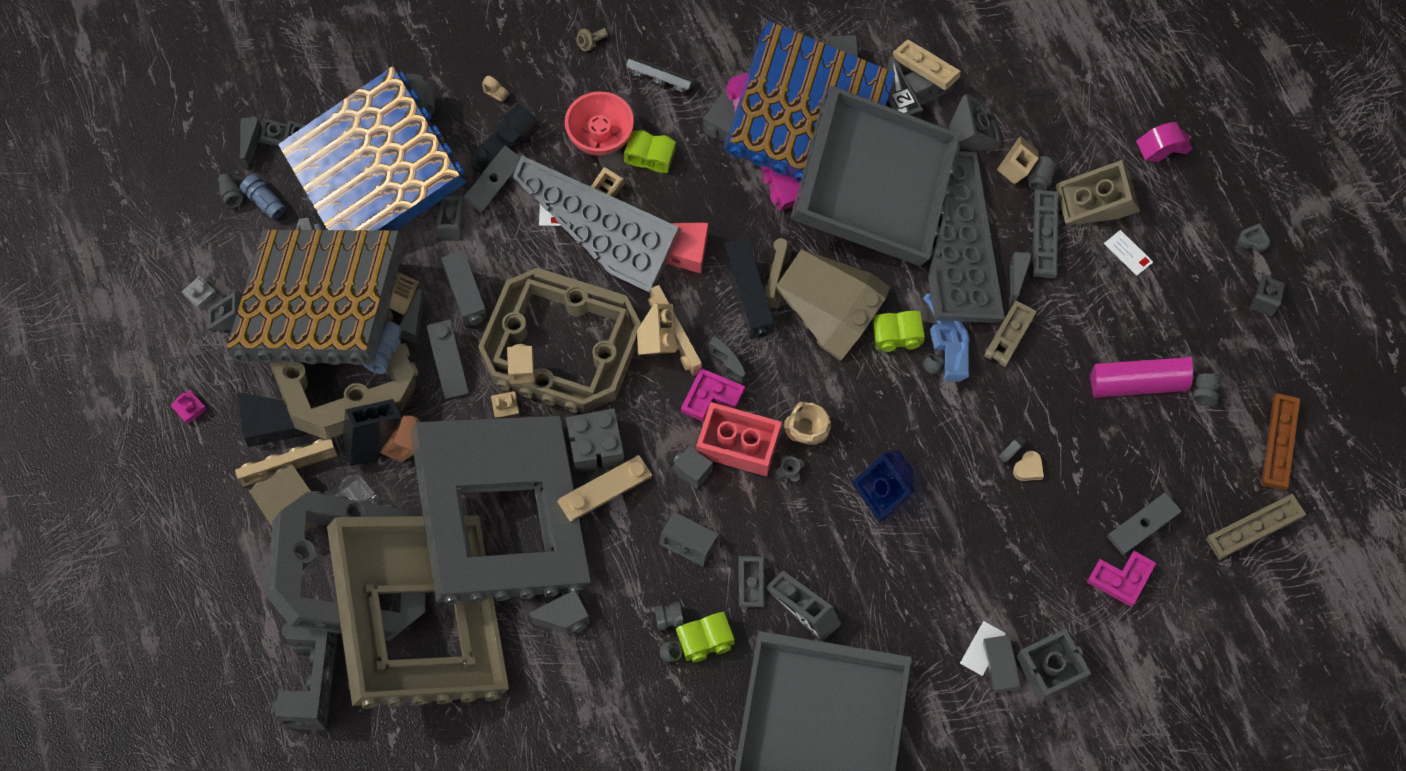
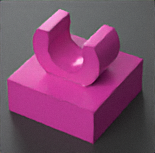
M190 390L186 393L183 392L171 404L172 409L187 425L207 410Z

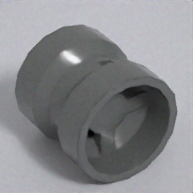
M1199 374L1196 377L1195 384L1197 390L1194 391L1193 401L1204 406L1216 405L1219 398L1217 390L1220 388L1221 379L1213 374Z
M680 602L671 603L670 606L666 607L663 605L654 606L658 631L666 630L671 625L675 628L683 625Z

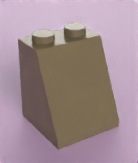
M293 465L280 468L275 472L274 476L257 482L249 490L271 527L274 518L281 510L305 493L311 492ZM305 522V532L317 524Z

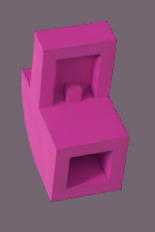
M1177 122L1160 125L1136 141L1144 159L1153 162H1160L1172 152L1187 154L1192 150L1188 134L1184 130H1180Z

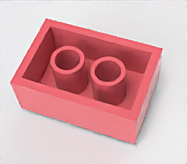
M710 402L696 445V451L710 461L767 477L781 433L782 422Z

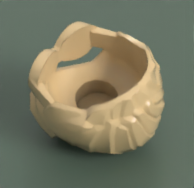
M800 401L784 422L785 432L791 440L808 445H817L825 441L831 428V421L823 407L814 403Z

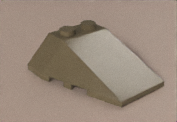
M802 249L775 286L792 310H795L804 321V326L807 329L809 328L817 338V343L820 347L839 361L844 358L862 335L886 299L890 286L872 273Z

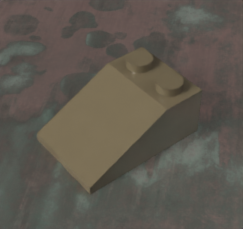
M1122 160L1056 184L1066 225L1115 220L1140 211L1130 172Z

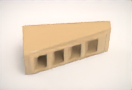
M604 167L591 187L601 191L599 188L602 186L609 190L608 195L615 197L625 184V181ZM606 179L614 183L612 187L605 183Z
M398 272L388 308L405 315L419 281Z

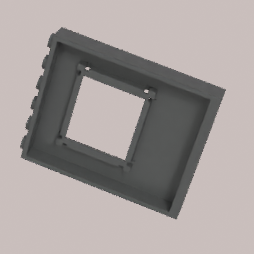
M560 416L415 423L411 431V439L436 603L445 602L446 605H454L465 600H470L471 603H479L490 598H495L496 601H504L515 596H520L521 599H528L540 594H544L545 597H553L559 593H570L574 590L577 594H580L586 589L591 581L579 518L570 522L557 503L559 498L574 491ZM534 489L545 552L470 557L460 494Z

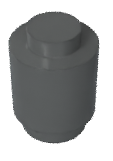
M1039 157L1032 167L1028 177L1029 187L1032 190H1047L1050 187L1056 169V163L1050 157Z

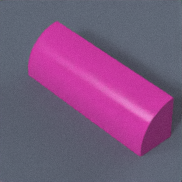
M1192 357L1095 364L1090 374L1093 397L1189 391L1193 381Z

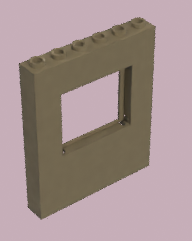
M423 516L335 517L327 526L352 706L362 705V708L369 709L378 706V704L397 707L408 702H412V705L417 706L426 704L428 701H437V704H445L456 699H461V702H471L477 698H485L486 701L499 699L500 695L507 691L509 687L493 598L485 599L479 603H471L470 600H465L454 604L462 657L388 660L378 594L435 592ZM463 516L470 557L486 556L479 516Z

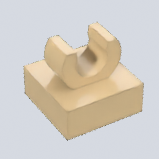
M515 391L491 396L495 419L520 417Z

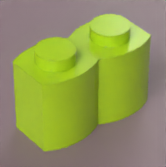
M633 130L624 152V162L632 166L646 167L656 172L668 173L676 150V141L665 135L653 136L645 130Z
M920 311L879 314L872 318L874 341L877 350L891 352L897 347L916 349L924 343L925 336Z
M724 612L716 613L676 628L686 661L692 660L693 663L706 659L707 654L717 652V654L726 653L735 644Z

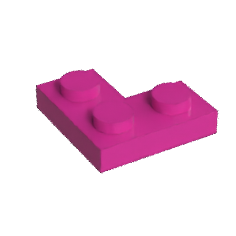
M701 368L681 407V413L703 422L710 402H716L736 409L745 391V386Z
M1135 551L1132 552L1123 571L1099 559L1087 583L1133 607L1156 563Z

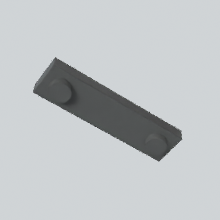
M1035 190L1032 277H1057L1059 191Z

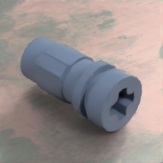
M251 174L244 179L240 185L241 191L251 201H255L256 205L272 220L279 219L285 213L286 207L268 189V184L258 174Z
M384 322L374 364H363L365 368L377 374H384L392 359L391 354L393 355L396 352L401 341L399 340L402 332L400 326L393 322Z

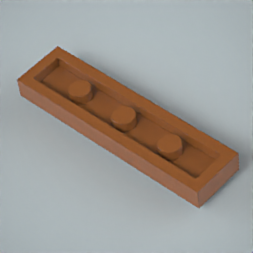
M1278 393L1273 397L1261 486L1284 491L1289 487L1300 398Z

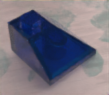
M899 450L883 453L851 482L878 522H882L914 493L913 469Z

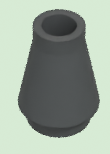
M230 174L220 175L218 182L221 202L228 208L238 207L243 202V192Z

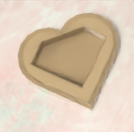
M486 76L483 80L482 87L484 93L501 102L506 100L509 93L496 79Z
M1035 451L1026 452L1021 461H1018L1014 466V477L1020 481L1043 480L1044 474L1040 455Z

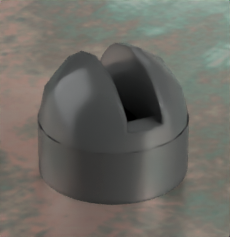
M927 354L924 361L925 370L930 374L938 373L945 364V360L935 354Z
M668 641L661 645L659 654L664 661H678L682 656V648L677 641Z

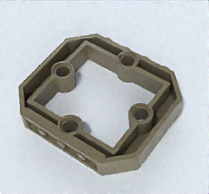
M535 268L506 281L478 348L485 367L497 388L503 391H516L525 398L531 399L534 397L541 399L543 403L550 406L555 404L562 406L571 413L581 412L585 414L616 400L638 344L637 330L641 322L626 295ZM532 294L565 304L566 311L575 317L583 316L590 312L616 320L609 341H600L593 347V362L597 371L590 387L553 376L552 372L546 368L534 370L535 382L510 384L508 361L505 360L507 347H510L511 343H521L527 337L528 330L523 315ZM574 299H581V300H582V301L579 302V303H573V302H572V300H574ZM515 325L520 326V328L517 330L510 329L512 326ZM602 354L610 355L607 359L600 358ZM541 381L548 382V384L543 387L537 385Z
M388 308L385 322H392L393 315L391 309ZM400 342L396 352L393 355L391 354L392 359L387 368L393 381L371 389H367L365 385L360 383L351 384L345 389L344 398L311 409L304 393L308 386L304 365L300 362L291 364L284 362L269 363L294 427L326 440L344 434L345 409L393 399L401 414L416 388L415 376H418L415 363L409 362L408 357H410V353L406 343L401 344Z

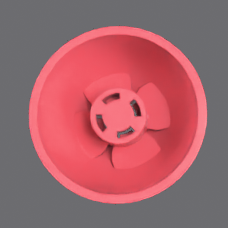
M601 91L591 92L576 99L570 105L565 116L566 132L572 143L581 151L595 156L609 155L622 148L629 140L634 124L633 113L629 105L621 97Z

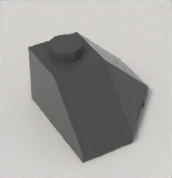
M967 94L962 97L949 125L950 131L960 134L958 140L960 149L965 152H975L1003 147L999 128L995 121H989L988 117L983 113L985 107L980 100Z

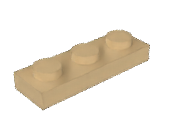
M906 40L893 52V57L896 61L944 90H947L960 78V70L910 40Z

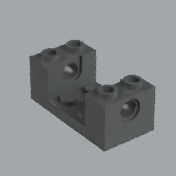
M288 622L283 623L282 637L285 638L287 644L292 646L294 653L310 654V664H313L312 674H308L307 690H310V692L278 690L277 698L273 699L272 714H275V717L285 729L326 730L338 633L290 626Z

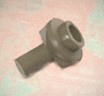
M605 28L591 34L589 29H581L577 34V44L583 51H589L596 47L595 42L607 37L608 33Z

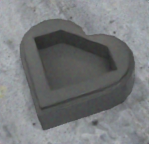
M1259 223L1241 231L1238 243L1243 248H1252L1255 252L1261 253L1267 250L1270 245V239Z
M1019 435L998 457L1004 463H1007L1026 444V440Z

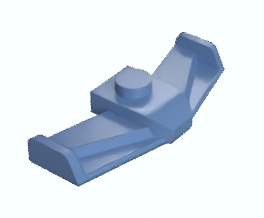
M927 293L923 299L928 303L934 315L931 293ZM937 321L938 325L934 324L930 332L935 350L945 351L944 381L960 382L969 377L970 338L968 331L961 321Z

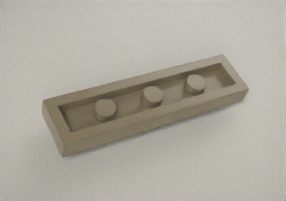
M1290 494L1209 535L1206 540L1217 558L1221 560L1304 518L1306 513L1294 495Z

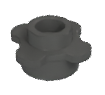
M782 456L780 460L781 466L776 472L779 478H789L792 482L799 481V473L804 467V462L792 456Z

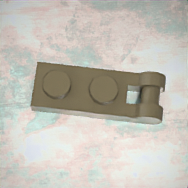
M783 238L777 239L773 244L776 254L773 263L769 266L768 284H765L763 288L770 308H779L782 295L775 286L789 268L792 259V252L787 241Z
M1015 300L984 357L990 360L993 358L1000 362L999 365L1006 368L1037 311ZM999 345L1007 349L1005 353L997 350Z

